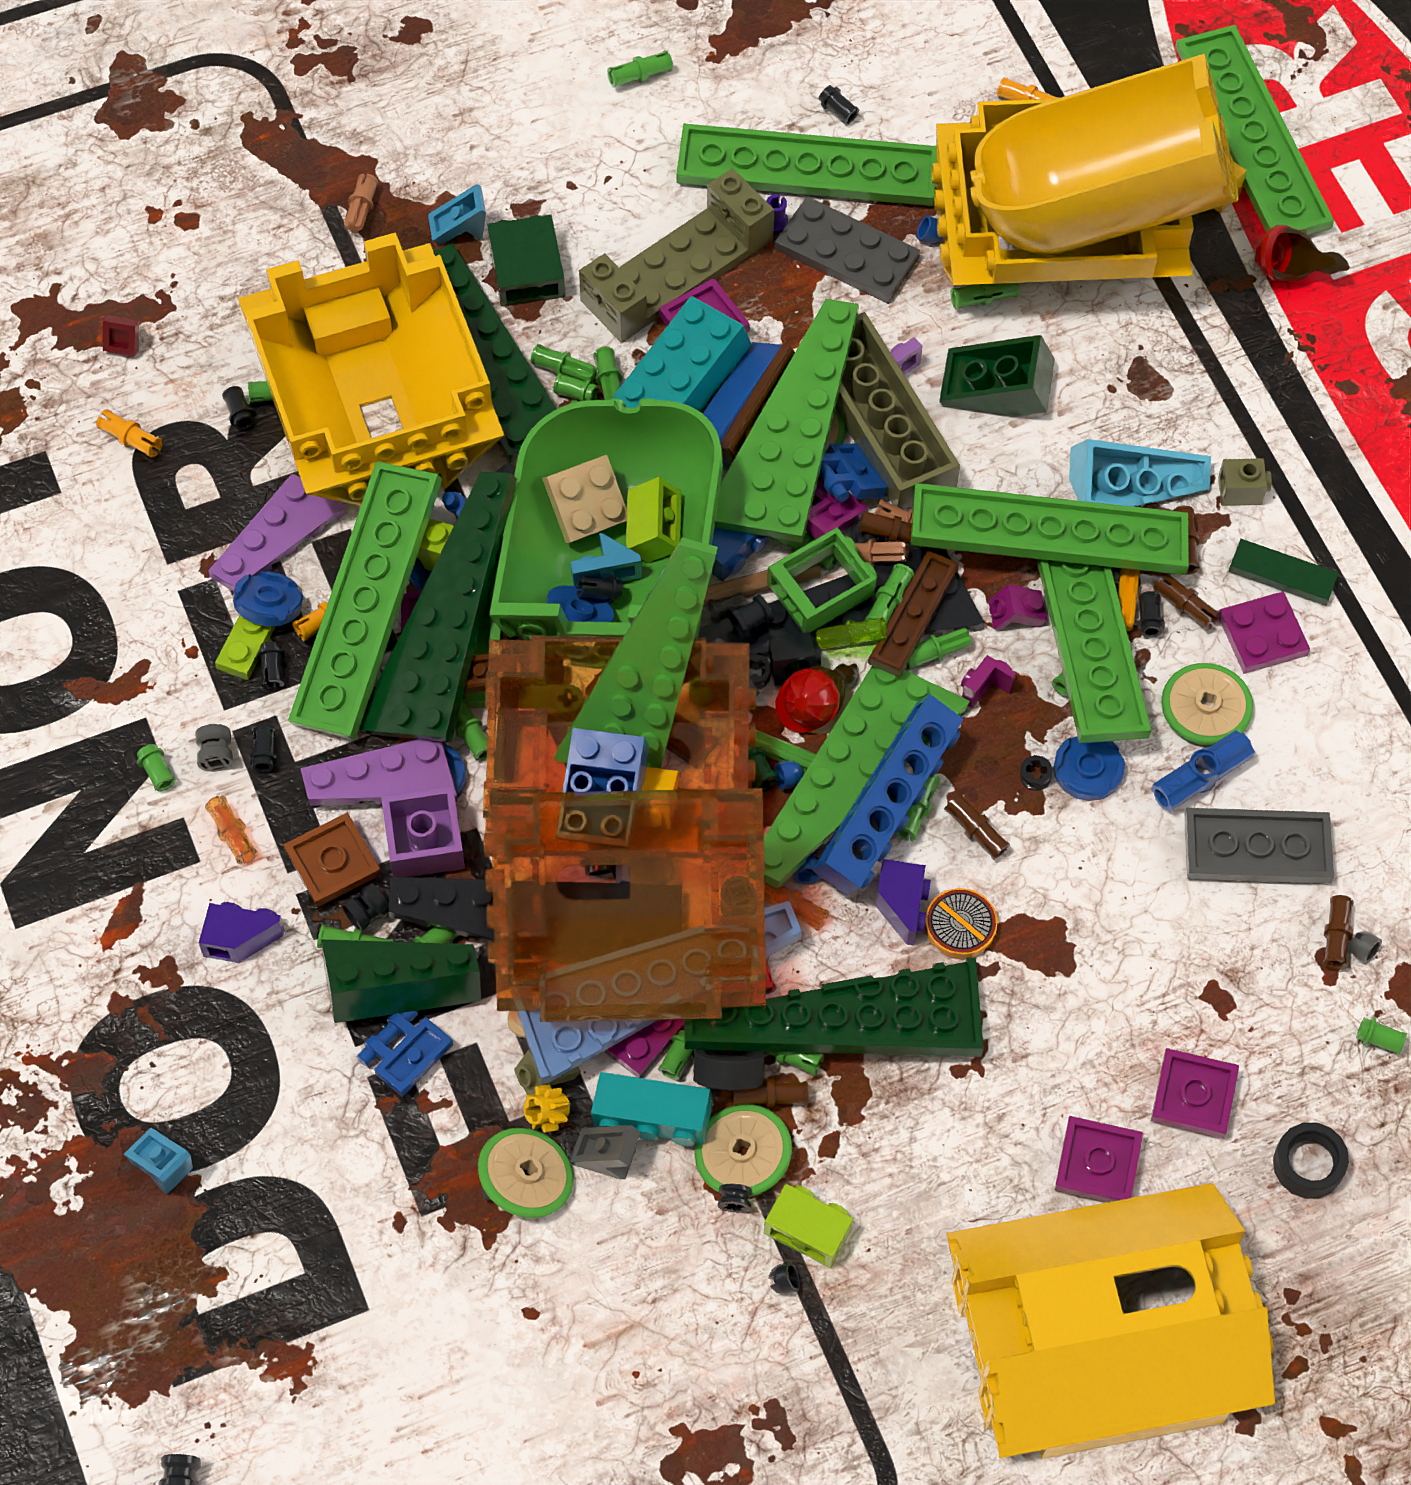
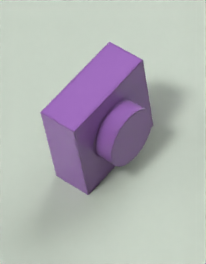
M915 337L904 344H897L890 351L904 375L921 364L923 345Z

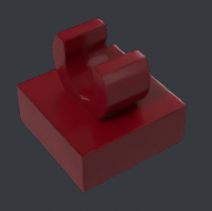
M107 315L103 320V351L135 357L139 351V321Z

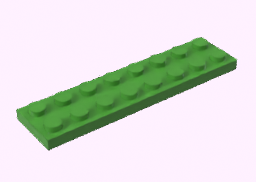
M1236 25L1178 39L1175 49L1181 61L1201 54L1206 56L1217 94L1218 114H1222L1226 128L1230 155L1235 163L1247 170L1243 187L1265 231L1268 232L1270 228L1276 225H1287L1301 230L1307 235L1332 229L1334 219Z
M683 123L676 183L707 186L733 168L754 190L933 206L935 183H932L931 168L932 163H936V146Z
M376 461L288 719L291 724L340 737L356 739L442 482V478L438 474Z
M915 483L911 545L1186 575L1189 567L1187 512Z
M1036 559L1079 743L1149 739L1151 727L1111 567Z

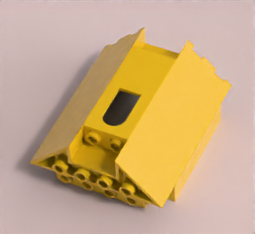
M1055 99L979 101L977 103L976 115H971L970 122L936 124V163H932L931 175L932 183H937V190L934 192L935 210H937V216H941L937 218L938 237H944V244H940V262L943 264V271L953 285L1193 276L1189 245L1194 229L1192 215L1060 254L1044 255L1023 250H1004L999 248L998 233L994 232L995 230L986 219L981 207H975L971 196L970 188L974 187L970 172L976 170L975 152L977 146L991 129L1005 119L1022 110Z
M396 232L363 241L366 256L365 262L306 279L303 277L299 260L266 269L270 289L238 298L303 487L308 495L361 506L376 461L438 474L442 478L441 485L443 490H445L504 436L492 404L490 382L441 256H435L430 243L403 251ZM391 398L402 430L371 438L360 407Z
M1214 1183L946 1233L954 1266L951 1282L960 1318L966 1317L981 1379L978 1390L986 1429H993L999 1458L1040 1451L1041 1458L1045 1459L1224 1424L1230 1413L1275 1405L1271 1353L1274 1352V1344L1269 1331L1267 1307H1263L1260 1294L1253 1292L1249 1279L1253 1276L1251 1261L1248 1255L1242 1254L1240 1241H1242L1246 1231ZM1167 1267H1180L1192 1276L1195 1283V1291L1193 1296L1186 1302L1123 1314L1114 1281L1115 1277Z

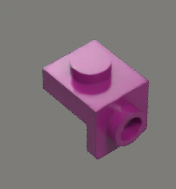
M1008 584L989 600V611L995 630L1001 631L1011 622L1040 627L1047 622L1044 601L1040 590Z
M986 655L977 669L970 668L960 684L963 687L962 697L969 700V706L974 708L991 684L1010 693L1014 688L1016 673L1006 662L995 660Z

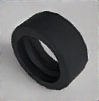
M695 1050L693 1081L701 1086L720 1090H747L757 1088L763 1084L764 1053L762 1051Z
M1317 1122L1300 1123L1291 1127L1281 1137L1273 1156L1274 1173L1280 1184L1291 1194L1302 1198H1321L1332 1193L1341 1183L1349 1164L1348 1149L1341 1136L1330 1127ZM1300 1141H1313L1322 1145L1332 1157L1333 1166L1331 1172L1326 1178L1321 1180H1309L1301 1177L1292 1169L1289 1163L1291 1148Z

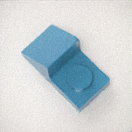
M479 184L472 186L428 214L432 241L441 246L464 231L469 232L478 239H483L486 210L482 187Z
M599 533L602 556H585L577 561L570 562L574 587L577 585L579 576L607 579L609 576H615L617 580L622 582L642 578L640 555L602 533Z
M150 1128L124 1153L127 1159L134 1166L148 1174L165 1194H168L193 1169L191 1155L153 1128Z

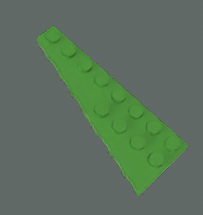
M825 299L721 482L715 528L803 543L857 321L859 304Z
M686 538L680 539L663 568L662 574L647 595L637 616L635 615L630 628L619 642L599 676L598 682L583 703L576 719L570 725L563 741L558 745L554 758L555 761L567 763L573 728L645 737L649 744L646 767L661 769L718 547Z
M871 666L746 867V873L778 889L803 866L806 859L821 845L824 846L831 839L832 834L837 831L918 701L931 694L959 716L966 713L970 701L906 670L903 671L899 678ZM922 734V740L924 744L928 746L930 742L928 738Z

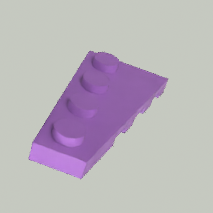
M292 473L208 570L210 578L234 592L236 583L243 576L251 574V577L259 576V572L270 571L272 564L283 556L289 557L298 550L297 546L310 536L316 537L325 530V525L335 518L339 520L348 513L347 506L339 501L306 494L301 478Z
M418 739L300 768L310 806L355 805L358 801H375L376 804H382L381 796L453 786L455 802H458L441 741Z

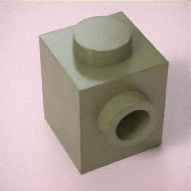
M1264 458L1223 459L1218 475L1221 506L1262 505L1265 493L1271 491L1272 484L1270 471H1265Z

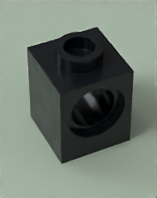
M810 632L768 637L769 662L774 686L783 685L796 671L813 666H821L819 645L813 646Z

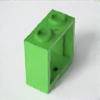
M838 527L768 567V586L803 633L814 631L875 594L876 571L869 562L864 563L857 554L858 550L853 540L849 536L844 537ZM834 555L856 586L815 608L793 577Z

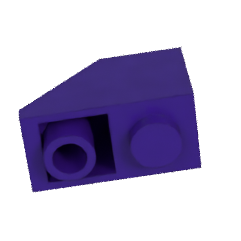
M883 859L876 907L907 945L914 946L916 933L923 934L926 912H921L919 909L921 900L928 901L931 879L924 878L926 865Z
M222 902L221 905L209 903L198 943L203 957L240 963L283 937L285 928L281 915H277L276 912L270 909L258 908L254 911L242 909L239 905L231 902Z

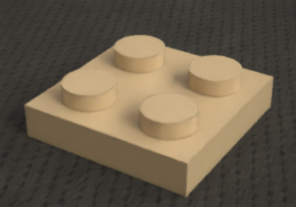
M607 455L542 478L566 543L627 521V508Z

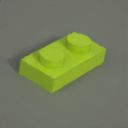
M239 615L215 661L216 668L249 680L259 661L257 652L260 650V645L269 641L276 626L254 624Z

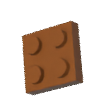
M348 812L283 844L286 854L316 907L382 875L380 867Z

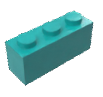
M600 1072L591 1116L594 1127L631 1125L641 1132L639 1138L644 1140H656L660 1137L672 1139L674 1143L682 1146H693L694 1143L705 1145L713 1100L711 1089Z

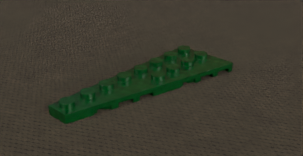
M480 472L371 694L358 730L362 734L452 742L517 478L511 473Z
M968 957L965 962L946 966L944 962L935 963L932 968L911 972L910 968L898 970L896 975L873 978V975L826 983L821 985V989L800 992L799 989L788 990V995L767 999L765 995L753 997L752 1001L727 1005V1002L685 1009L684 1049L982 1057L984 1046L976 958Z

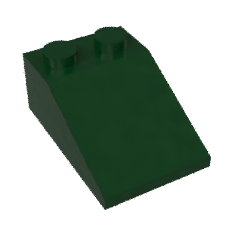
M1042 335L948 348L939 402L943 406L1009 416L1045 413L1048 409L1055 358Z

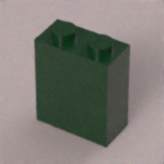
M552 214L544 216L534 215L529 218L516 220H500L487 224L489 247L501 307L565 297L564 274Z

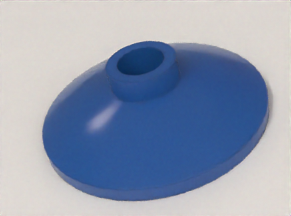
M557 586L547 594L546 603L561 604L568 621L612 622L614 612L609 603L604 599L578 598L576 592L582 591V589H576L574 586Z

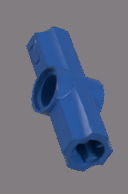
M1235 730L1209 748L1195 751L1188 762L1152 785L1151 790L1154 793L1155 800L1163 809L1171 812L1198 793L1210 791L1218 780L1254 757L1255 751L1251 741L1244 733ZM1196 768H1205L1210 773H1200Z

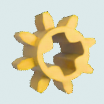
M550 1084L535 1086V1094L526 1095L527 1099L523 1110L526 1120L532 1124V1129L542 1128L544 1133L558 1131V1123L568 1121L570 1103L567 1096L562 1093L561 1088L552 1089Z

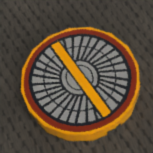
M955 888L946 890L933 899L927 909L924 928L927 938L933 947L935 945L937 949L941 950L942 954L949 958L964 960L968 957L979 956L992 944L996 936L998 919L993 905L985 896L971 889Z

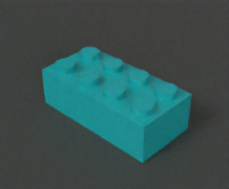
M690 296L612 398L624 401L628 408L637 407L641 399L650 398L683 403L701 412L752 345L744 325L697 298Z

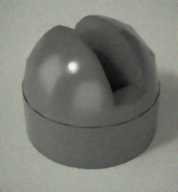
M1362 931L1356 933L1355 938L1351 939L1349 947L1357 959L1367 964L1378 952L1382 939L1370 932Z

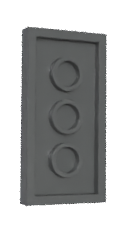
M808 196L805 197L775 240L774 246L775 250L889 304L920 257V249Z
M1186 808L1187 879L1329 884L1334 879L1330 812Z

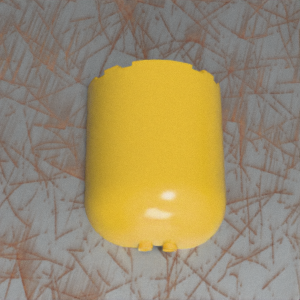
M1205 54L1022 110L1005 119L991 129L977 146L975 152L976 170L970 172L974 187L970 188L975 207H981L992 228L1014 247L1030 253L1051 255L1068 252L1237 202L1238 188L1233 159L1229 151L1223 116L1218 114L1217 94Z

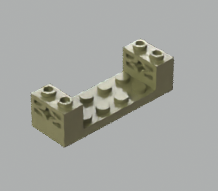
M732 168L707 185V209L620 267L604 253L579 270L580 301L622 343L660 317L659 307L713 278L716 280L772 242L774 209Z

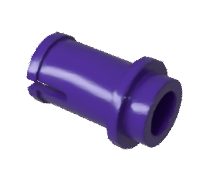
M779 194L770 195L766 200L774 209L773 234L781 233L788 223V216L786 215L787 200L783 196L780 204L781 195Z

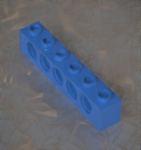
M931 694L914 705L812 871L846 896L858 889L862 891L869 885L875 874L871 870L876 861L881 862L892 847V844L889 843L894 832L896 834L899 833L908 822L909 816L906 813L911 804L916 805L921 800L927 790L923 786L927 778H932L944 762L940 758L945 749L949 750L960 737L961 733L957 729L964 720L961 716ZM922 734L928 738L930 747L924 744ZM904 762L910 764L913 769V775L907 772ZM887 789L894 793L896 803L889 799ZM870 817L877 822L879 827L878 831L874 830L871 827L869 821ZM852 845L859 849L861 860L853 855Z

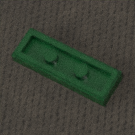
M1241 538L1228 571L1325 606L1328 604L1339 572Z

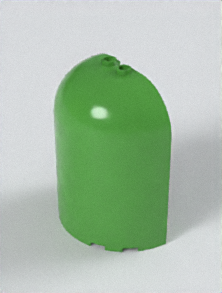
M617 398L580 401L554 410L542 418L530 430L521 445L514 475L517 481L505 525L489 614L494 623L509 637H513L515 634L527 641V648L540 654L551 656L556 652L571 657L570 663L603 668L608 663L619 642L624 638L635 615L637 616L647 595L653 589L662 574L663 568L672 555H667L650 563L641 559L642 578L623 581L621 599L619 601L615 600L611 604L609 603L614 612L612 622L568 621L561 604L546 603L548 592L557 586H573L570 562L577 561L585 556H602L599 533L605 534L626 547L627 521L566 543L542 480L544 477L607 455L626 508L628 489L661 477L681 490L680 539L686 538L712 545L723 469L721 443L717 431L709 419L695 408L683 403L644 398L639 401L637 407L628 408L624 401ZM701 611V615H700V619H699V623H698V627H697V630H696V634H695L694 641L697 640L698 635H699L702 611Z

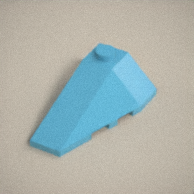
M1091 439L1072 446L1070 450L1069 481L1079 501L1135 507L1210 489L1211 456Z

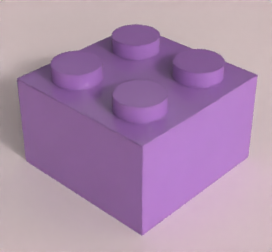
M453 786L381 796L393 877H414L465 869Z

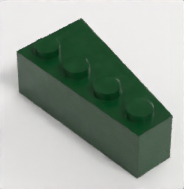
M321 939L324 970L334 1023L481 1001L480 971L474 944Z

